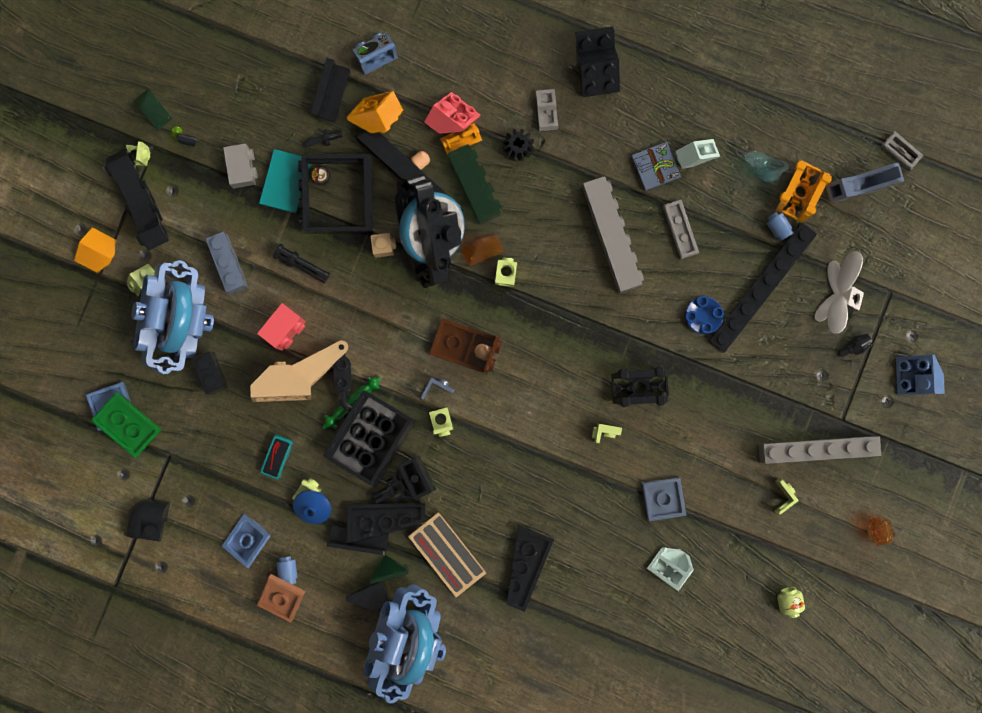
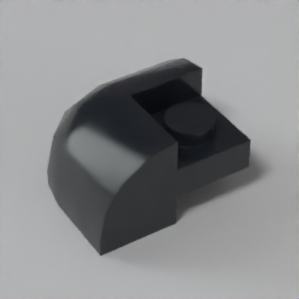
M143 499L136 502L130 508L127 515L124 536L160 542L164 523L167 521L170 502L155 499Z

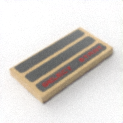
M439 512L430 518L426 524H423L408 536L455 597H458L486 574V571Z

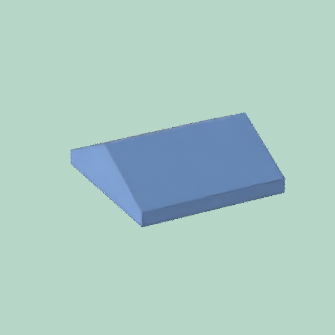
M243 514L222 547L246 568H249L271 535L263 526Z

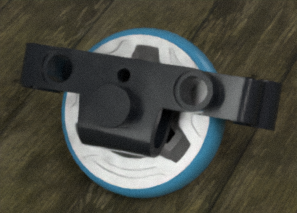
M422 173L403 178L397 182L398 193L395 196L400 240L404 248L405 258L408 262H411L415 279L420 282L423 288H428L448 280V270L451 266L450 257L462 243L465 229L464 216L456 201L446 194L434 192L431 182Z

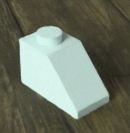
M714 139L694 141L676 151L677 160L682 169L694 167L720 157Z

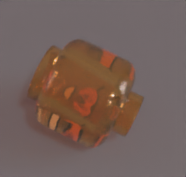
M882 516L872 518V523L866 526L870 541L876 543L877 546L892 543V539L895 538L892 522L888 519L883 520Z

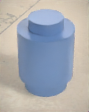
M776 212L767 218L769 222L766 224L775 238L782 241L793 234L792 226L783 213L779 215Z
M291 556L279 558L280 561L276 562L278 578L290 584H296L298 575L295 559H291Z

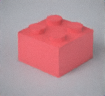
M281 303L257 334L276 349H288L293 343L292 338L295 334L299 335L305 328L304 323L306 321L288 306Z

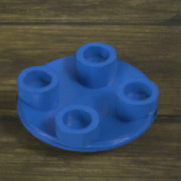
M700 296L692 300L685 311L687 325L699 334L713 333L721 326L724 311L716 300L710 297Z

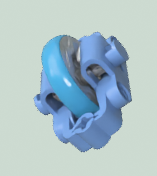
M181 260L158 264L155 268L154 276L145 275L140 302H134L131 317L137 320L134 350L142 351L141 362L144 366L151 367L154 372L160 374H168L172 370H182L185 358H194L199 338H202L203 331L210 332L214 324L213 315L206 314L207 306L203 305L205 286L197 284V270L188 267ZM177 266V268L182 270V272L177 273V271L172 269V267ZM165 272L170 278L187 276L186 283L172 281L165 286ZM156 346L163 352L174 353V362L166 356H157L152 359ZM153 363H164L165 365H171V367H160Z
M415 584L407 588H398L393 602L386 601L383 604L375 632L372 633L369 640L370 649L364 667V674L370 678L368 683L369 689L388 703H394L398 699H407L412 685L421 684L425 671H433L435 662L442 661L446 654V647L444 644H441L442 638L437 634L441 619L440 612L435 610L437 600L428 594L426 590ZM407 601L421 608L419 611L406 610ZM387 675L393 682L397 683L398 686H396L390 680L385 679Z

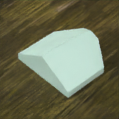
M665 547L660 549L647 567L649 571L677 591L681 589L694 570L689 555L680 549Z

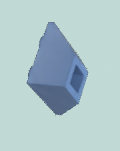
M935 355L896 357L897 395L945 394L944 374Z

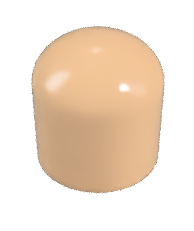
M420 151L411 158V161L421 170L429 164L430 158L426 152Z
M479 344L475 348V355L477 358L487 361L492 348L485 344Z

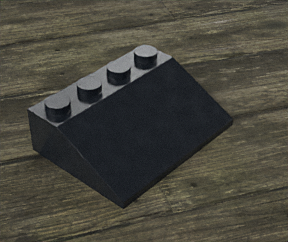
M363 390L323 456L370 486L377 487L416 420Z

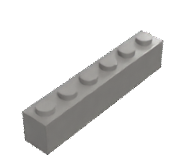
M604 176L583 183L582 189L618 293L640 287L642 281H644L641 270H637L635 264L638 263L635 252H631L629 235H625L623 217L618 215V202L616 198H612L611 192L613 189L611 182L607 181Z
M880 436L758 444L760 463L763 464L882 456Z

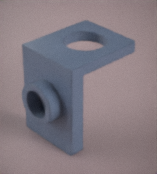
M431 378L421 399H425L433 383L452 394L455 390L448 387L449 382L441 378L438 381Z

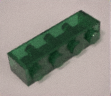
M469 144L449 152L448 158L479 224L482 225L499 217L502 206L499 200H495L492 195L494 189L491 183H487L484 178L486 176L484 167L482 165L479 166L476 161L478 155L475 148L471 149Z

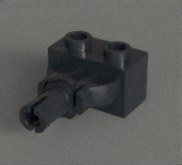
M419 455L397 465L399 469L392 478L387 480L388 484L393 481L395 483L376 493L374 492L372 495L373 498L383 495L375 500L377 504L399 493L401 495L395 497L396 501L402 498H414V500H417L435 491L436 488Z

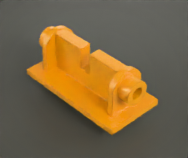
M475 123L468 126L462 132H453L440 138L448 156L482 141L479 129L475 126Z

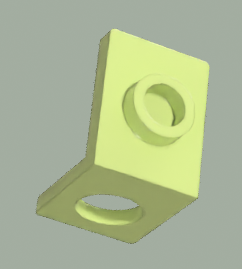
M139 141L138 146L126 145L129 153L137 150L136 165L147 166L150 159L149 147Z
M448 408L429 412L434 435L438 434L439 437L449 435L450 430H453ZM440 413L446 416V422L442 425L437 424L435 421L436 415Z
M777 479L775 482L789 499L774 511L776 514L781 515L799 500L794 495L795 490L789 483L786 484L784 480Z

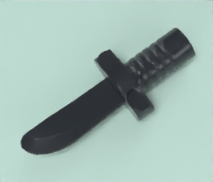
M325 129L322 130L323 135L305 140L302 146L309 147L326 142V146H330L331 140L342 138L343 134L341 130L327 133Z

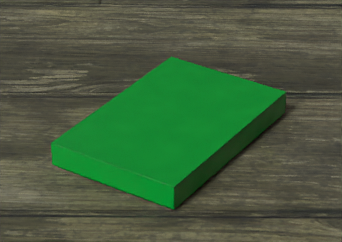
M118 391L90 420L135 459L162 430Z

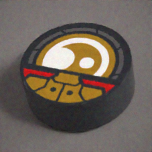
M317 166L312 170L311 178L315 184L324 186L329 183L331 173L325 166Z

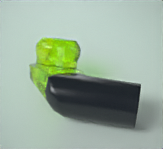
M174 126L172 128V132H170L172 138L181 144L195 147L196 137L182 134L183 129L181 127Z

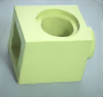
M503 257L502 260H498L495 285L514 287L517 262H513L514 259ZM508 267L512 273L510 276H503L501 269Z

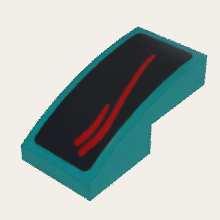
M276 434L260 473L278 480L281 477L294 441Z

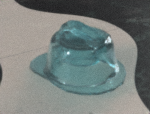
M749 152L744 156L745 161L755 167L757 178L771 184H778L782 173L789 168L786 162L761 152Z

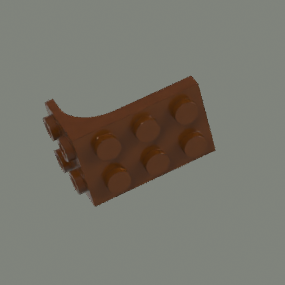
M442 318L429 355L487 375L488 371H493L496 362L493 357L495 353L499 354L502 341H499L500 336L486 334ZM485 344L492 348L487 361L476 357L475 348L477 345Z

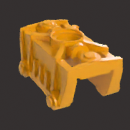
M799 160L795 164L796 170L786 192L781 193L779 196L780 203L776 211L802 223L808 217L815 214V206L825 186L831 182L832 176ZM805 170L806 177L800 181V177ZM816 173L820 174L816 183L809 186V178ZM797 187H802L805 190L803 197H799L796 194ZM790 198H792L790 201L792 203L791 207L787 208L784 211L783 208L787 205ZM801 202L802 211L799 217H796L795 207L799 206Z

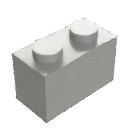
M247 144L223 147L229 185L233 189L256 185L255 179L258 178L256 168L252 164V160H255L253 149H250Z

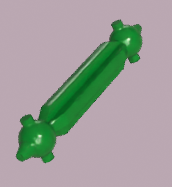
M368 377V384L361 386L347 399L348 404L353 406L363 390L371 393L372 389L378 390L381 377ZM340 405L334 410L332 416H324L325 421L322 428H336V421L344 418L350 411L345 410Z

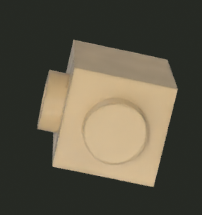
M390 233L371 235L372 250L375 258L394 255L393 249H396V241Z

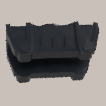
M656 367L654 370L628 371V369L623 368L619 372L611 374L613 404H618L624 408L630 406V404L656 403L658 406H664L666 402H669L668 371L662 367ZM654 377H665V381L660 382L658 385L649 382ZM614 379H626L630 383L626 384V386H621L614 383ZM641 382L645 385L643 393L635 391L636 383ZM654 389L665 392L666 396H653L649 392H654ZM621 391L631 393L627 398H615V395Z

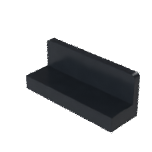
M326 59L311 113L313 117L334 123L337 119L350 75V69L336 65L333 59Z
M332 525L327 547L385 555L389 534L347 544V527Z

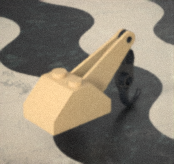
M342 340L292 366L286 365V362H275L274 365H270L251 384L252 401L311 400V386L333 366L334 387L338 393L340 404L345 410L351 411L353 406L347 402V396L351 388V363L345 356L348 351V344Z

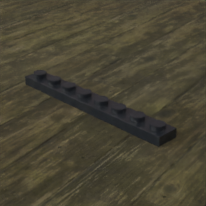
M803 222L797 227L708 342L722 353L727 351L816 237V232Z

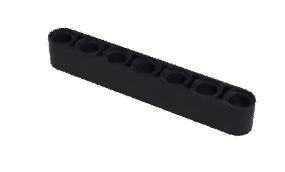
M361 129L355 136L369 152L400 180L422 173L431 182L434 192L448 195L380 132L370 133Z

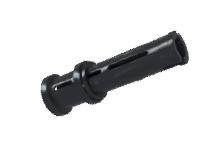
M280 244L274 252L273 259L285 262L288 267L294 266L324 284L330 276L329 272L299 257L298 252L286 249L283 244Z

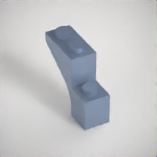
M898 162L860 175L839 179L826 185L830 203H835L858 195L879 191L903 182L904 178Z

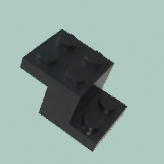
M613 26L575 32L576 59L581 77L582 97L620 92L619 57L615 49Z

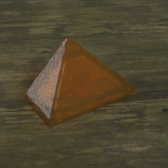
M497 234L480 238L462 249L469 267L504 253Z

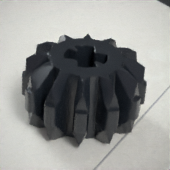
M513 129V135L507 133L508 139H503V144L506 145L503 147V151H508L506 154L508 158L514 155L513 161H516L517 157L524 161V155L529 158L531 156L529 151H534L532 146L534 139H529L531 135L529 132L523 135L524 129H521L520 133ZM516 142H519V144L522 145L521 148L515 146Z

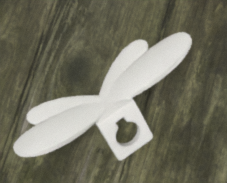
M858 251L851 252L844 260L841 268L837 261H831L828 265V280L834 294L819 306L815 313V320L821 322L828 317V328L834 334L842 332L846 327L848 320L847 305L856 310H859L864 293L852 287L863 264L862 254ZM856 294H857L858 299H857V302H856V304H855V303H854V299H852V298H853V295H856Z

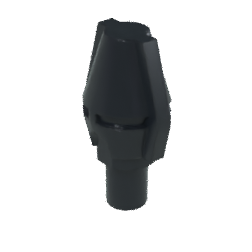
M868 334L854 336L847 341L846 347L838 352L841 357L848 354L859 355L866 352L874 343Z

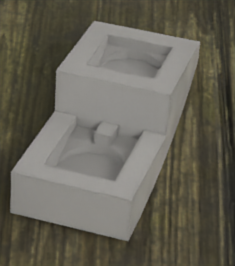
M555 89L537 90L539 131L558 130Z

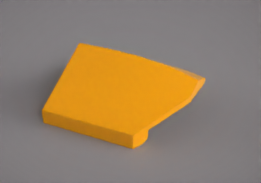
M92 227L79 242L74 261L99 273L111 263L115 255L116 239Z

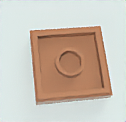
M270 574L257 606L291 623L306 591Z

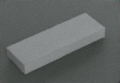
M682 200L663 205L662 207L680 260L699 254Z

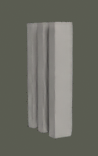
M896 131L881 145L886 152L909 171L924 156ZM893 138L897 142H899L904 148H906L911 154H913L916 157V159H914L911 155L907 153L906 150H904L902 147L896 144L893 141Z

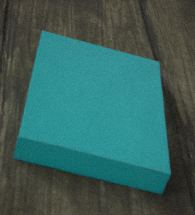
M274 149L260 205L297 214L299 198H302V191H299L298 180L302 179V172H298V161H302L301 156Z

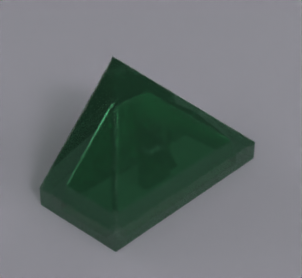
M150 89L134 100L139 109L157 130L173 119Z
M385 554L371 577L370 583L374 584L409 574L410 570L407 566Z

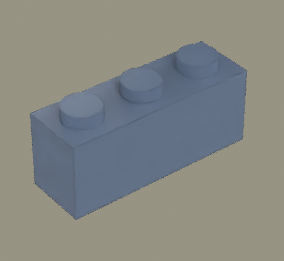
M221 232L206 238L225 291L232 295L249 288L229 236L225 232Z

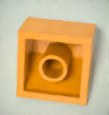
M394 91L363 98L346 118L370 133H385L390 129L392 123L398 120V116L402 113L403 109Z

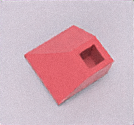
M451 92L433 105L425 123L439 134L462 132L481 115L473 107L463 102L459 96Z

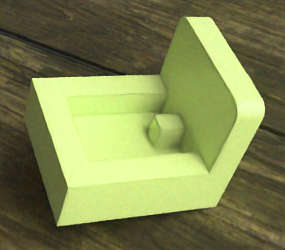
M149 264L129 274L127 286L137 296L141 295L145 275L154 276L155 271Z

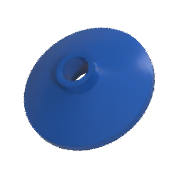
M312 490L303 491L294 499V512L304 522L319 524L326 521L331 514L329 500L319 492Z

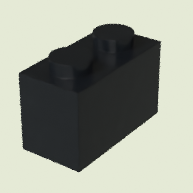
M209 351L192 358L206 395H213L229 388L214 352Z

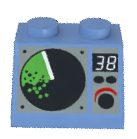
M387 33L376 34L372 37V40L366 43L361 42L352 49L365 75L398 58L395 44Z

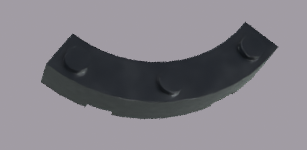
M127 148L107 157L105 170L110 177H114L127 202L125 207L135 221L138 232L136 238L139 244L145 246L149 251L168 242L167 229L161 223L163 218L146 181L140 180L139 173L137 172L139 168Z

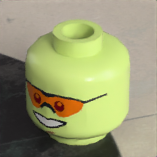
M795 587L784 588L778 594L779 610L782 614L788 615L789 618H796L800 616L799 613L805 610L803 594Z

